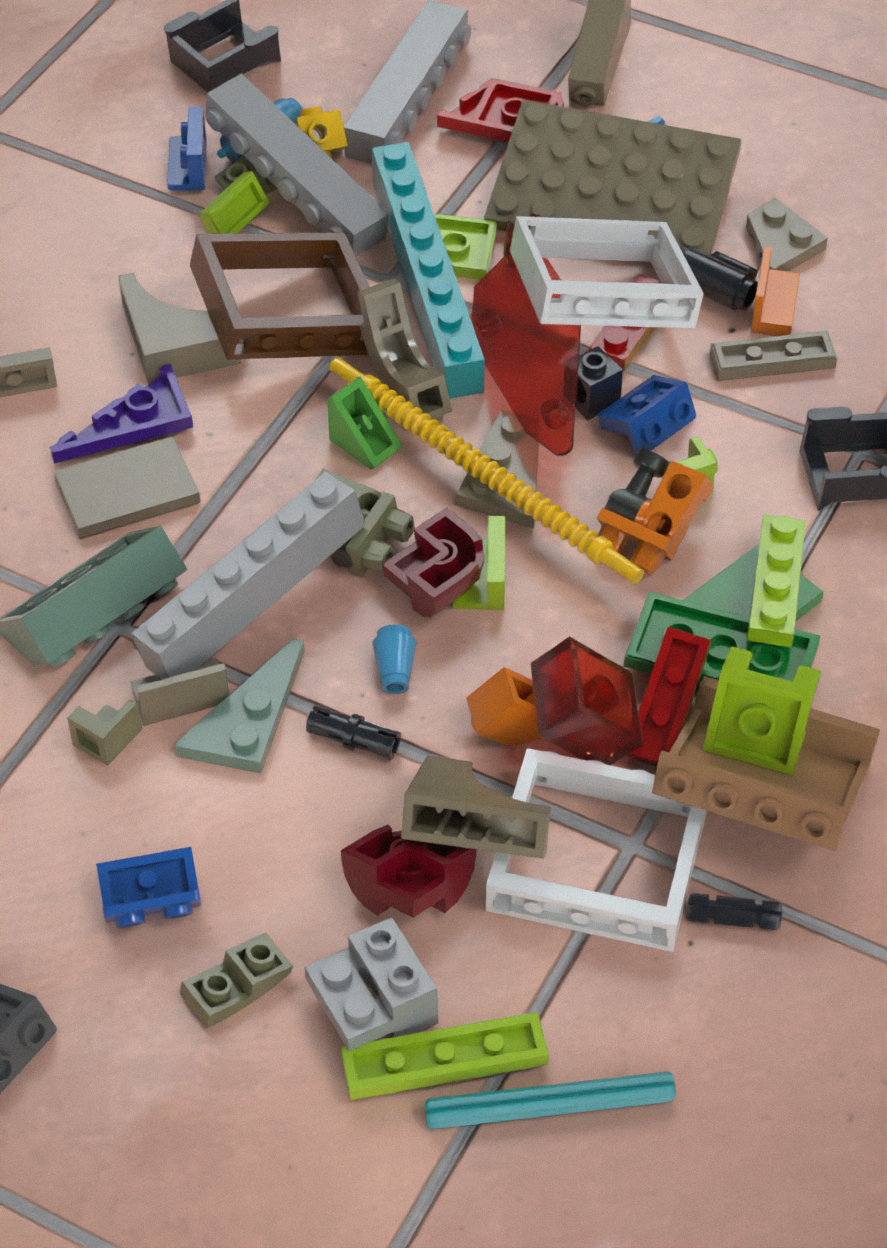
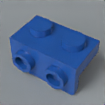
M191 847L96 864L104 918L106 923L115 921L116 928L145 923V915L162 912L164 913V919L189 916L193 914L192 907L201 905Z

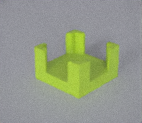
M731 646L720 672L702 751L793 776L806 734L805 729L821 671L806 666H798L793 682L747 670L753 653Z

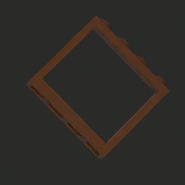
M345 232L196 234L190 268L227 360L368 355L364 340H360L362 335L360 324L364 323L357 291L370 286ZM324 255H333L332 258H323ZM332 268L352 315L242 318L223 270ZM240 339H244L243 344H239Z

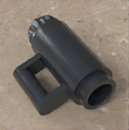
M679 246L704 293V297L732 310L739 308L745 311L751 306L756 297L758 282L754 281L758 273L757 269L718 251L708 255L692 247Z

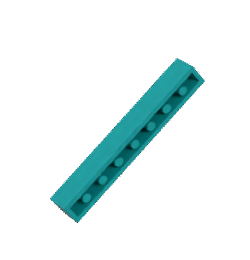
M409 142L373 147V184L380 205L389 213L388 230L433 366L445 376L449 399L484 393L485 359Z

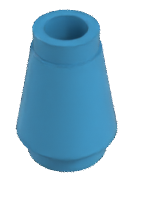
M383 626L377 631V637L372 642L382 690L389 694H401L409 689L417 641L412 636L411 629L406 626Z

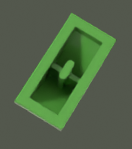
M361 376L355 378L327 399L329 440L368 468L373 469L403 447Z

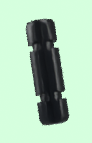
M692 893L688 898L687 917L690 921L707 923V918L714 919V924L753 928V923H759L761 929L770 930L779 929L782 922V904L777 901L762 900V905L755 904V899L720 895L716 896V900L709 899L710 894Z

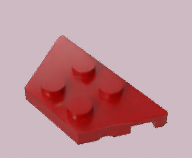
M491 78L481 84L476 91L469 92L459 98V106L451 112L445 109L439 111L437 114V127L509 142L523 99L563 107L564 101L561 92Z

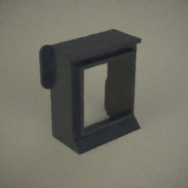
M227 0L201 15H198L196 12H188L164 26L170 61L207 93L241 73L244 75L270 59L281 61L278 28L276 26H267L255 33L242 22L239 0ZM229 36H233L241 43L211 61H208L200 54V52Z
M847 407L813 408L807 412L800 454L818 511L832 502L887 499V466H883L881 469L830 472L824 453L873 449H885L887 454V413L852 415V411Z

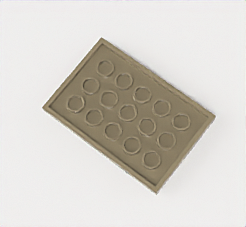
M523 99L484 219L495 221L497 229L510 232L514 231L516 216L666 222L679 246L692 247L711 255L741 150L742 139ZM648 230V235H653L657 239L659 231Z

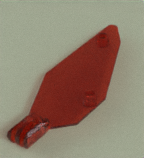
M530 214V217H541L538 214ZM515 218L514 225L510 220L506 222L503 258L474 286L471 322L485 359V366L525 433L554 455L565 456L572 451L574 443L581 325L540 324L510 252ZM542 258L551 280H561L548 259ZM552 294V298H560L561 294Z

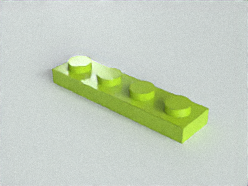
M763 514L747 641L792 647L806 520Z
M538 1012L375 1040L351 1051H348L346 1046H341L350 1101L546 1066L549 1060Z

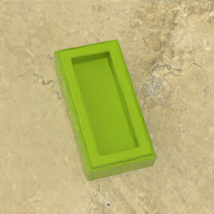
M253 171L243 172L198 215L209 234H238L270 202Z

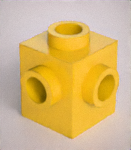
M321 106L300 110L301 117H296L293 120L331 159V152L341 151L348 146L340 109L322 112ZM312 130L319 134V139L313 136Z

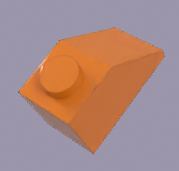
M503 667L466 697L472 716L471 724L476 733L506 746L566 736L576 730L564 694L506 667Z

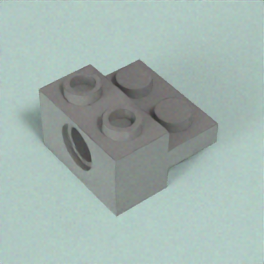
M392 917L349 935V948L304 967L305 979L348 1051L387 1034L391 1038L415 1034L439 1023L438 988Z

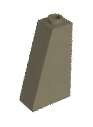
M588 0L568 77L569 100L585 105H605L631 24V0Z

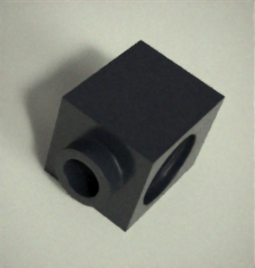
M597 346L565 362L564 398L589 421L621 398L623 369Z

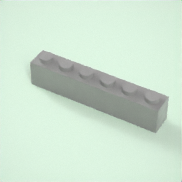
M432 0L426 2L344 125L348 145L344 148L346 157L372 163L373 147L403 143L407 132L413 131L421 110L427 109L435 88L441 87L446 71L449 67H453L457 61L458 52L462 46H467L469 43L472 28L471 25H468V9Z
M242 73L207 93L205 117L209 126L214 131H219L238 154H243L254 165L260 176L270 180L279 189L280 194L285 200L291 201L301 210L310 224L316 225L323 233L345 232L356 257L386 238L389 213Z
M323 473L134 630L131 635L145 667L159 678L165 679L195 671L366 526L355 490L329 473Z

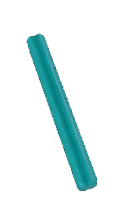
M664 1071L429 1098L425 1101V1118L428 1128L438 1129L671 1102L675 1099L676 1086L672 1073Z

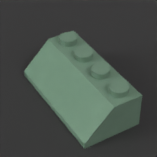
M162 526L129 532L0 617V634L34 666L51 664L52 667L59 666L75 655L73 647L86 640L87 644L92 643L110 631L107 624L119 616L122 620H125L144 608L141 601L153 593L156 597H159L178 585L175 578L187 571V568Z

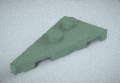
M292 639L182 736L176 744L177 757L262 773L305 652L304 640Z

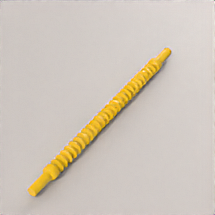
M340 357L332 360L329 366L330 371L347 383L361 376L383 413L386 412L389 418H395L397 424H403V427L406 430H411L414 436L420 435V439L423 442H428L430 447H437L438 453H445V457L448 460L454 459L455 465H462L465 472L471 471L472 477L480 478V482L488 484L490 490H497L498 495L506 496V500L510 503L515 502L517 509L523 508L526 515H532L534 521H541L544 528L550 527V531L553 534L559 533L560 539L568 540L571 547L578 546V551L586 553L589 560L598 565L605 564L633 585L642 579L644 570L615 551L610 540L604 536L597 537L595 530L588 531V526L584 523L579 524L577 517L570 518L568 511H561V507L557 504L552 505V501L549 498L543 499L541 492L534 493V488L529 485L525 486L524 480H517L516 475L513 473L508 474V470L505 467L499 468L497 461H490L488 455H482L479 449H473L471 443H465L462 437H456L454 431H448L445 425H439L438 420L431 419L428 413H422L421 408L414 407V404L406 401L404 396H397L395 390H389L388 385L382 384L374 375H364Z

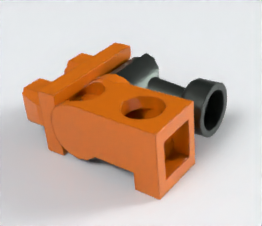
M639 448L633 460L634 465L638 468L626 489L612 492L605 508L602 507L596 519L602 525L598 536H604L613 543V549L618 553H621L627 540L637 544L638 547L630 561L644 570L645 573L653 575L664 558L673 560L678 550L677 546L683 540L702 501L706 502L714 487L707 475L673 460L669 463L662 456L650 450ZM653 477H663L653 498L646 497Z

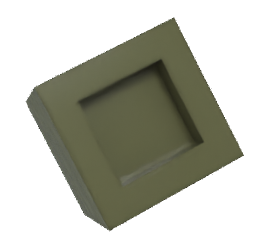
M128 700L119 711L106 705L96 715L78 706L67 718L73 746L107 766L142 730L139 706L132 700Z

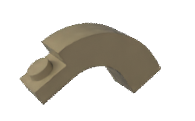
M393 278L357 291L364 323L360 324L362 337L381 383L388 385L389 390H395L397 396H404L406 401L414 404V407L421 408L422 413H428L431 419L452 412L444 374L433 368L426 361L414 339L400 282Z

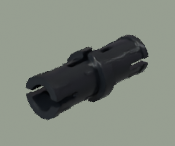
M314 705L313 711H310L307 719L306 732L324 736L343 743V748L352 751L358 748L390 760L394 758V753H397L401 741V732L364 721L365 718L355 713L352 716H348L319 705Z

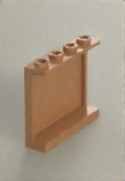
M704 676L699 684L695 707L670 752L661 751L659 755L652 794L836 851L869 772L880 729L811 708L802 750L793 776L702 751L719 681Z

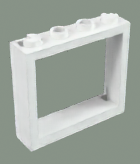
M516 216L510 252L540 324L696 328L704 293L666 222ZM648 230L659 231L657 239L653 235H648ZM542 258L651 262L662 284L551 280ZM552 294H561L560 298H552Z
M527 748L513 793V799L529 803L533 787L538 785L688 817L667 906L664 907L508 873L513 854L496 852L486 884V911L674 952L707 811L652 794L655 775L647 771L629 770L606 765L596 760L586 761L562 756L552 751H538Z

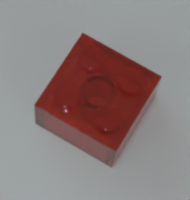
M570 636L530 663L533 682L532 691L537 717L536 726L539 737L573 754L578 759L586 761L596 760L610 766L643 745L631 671Z

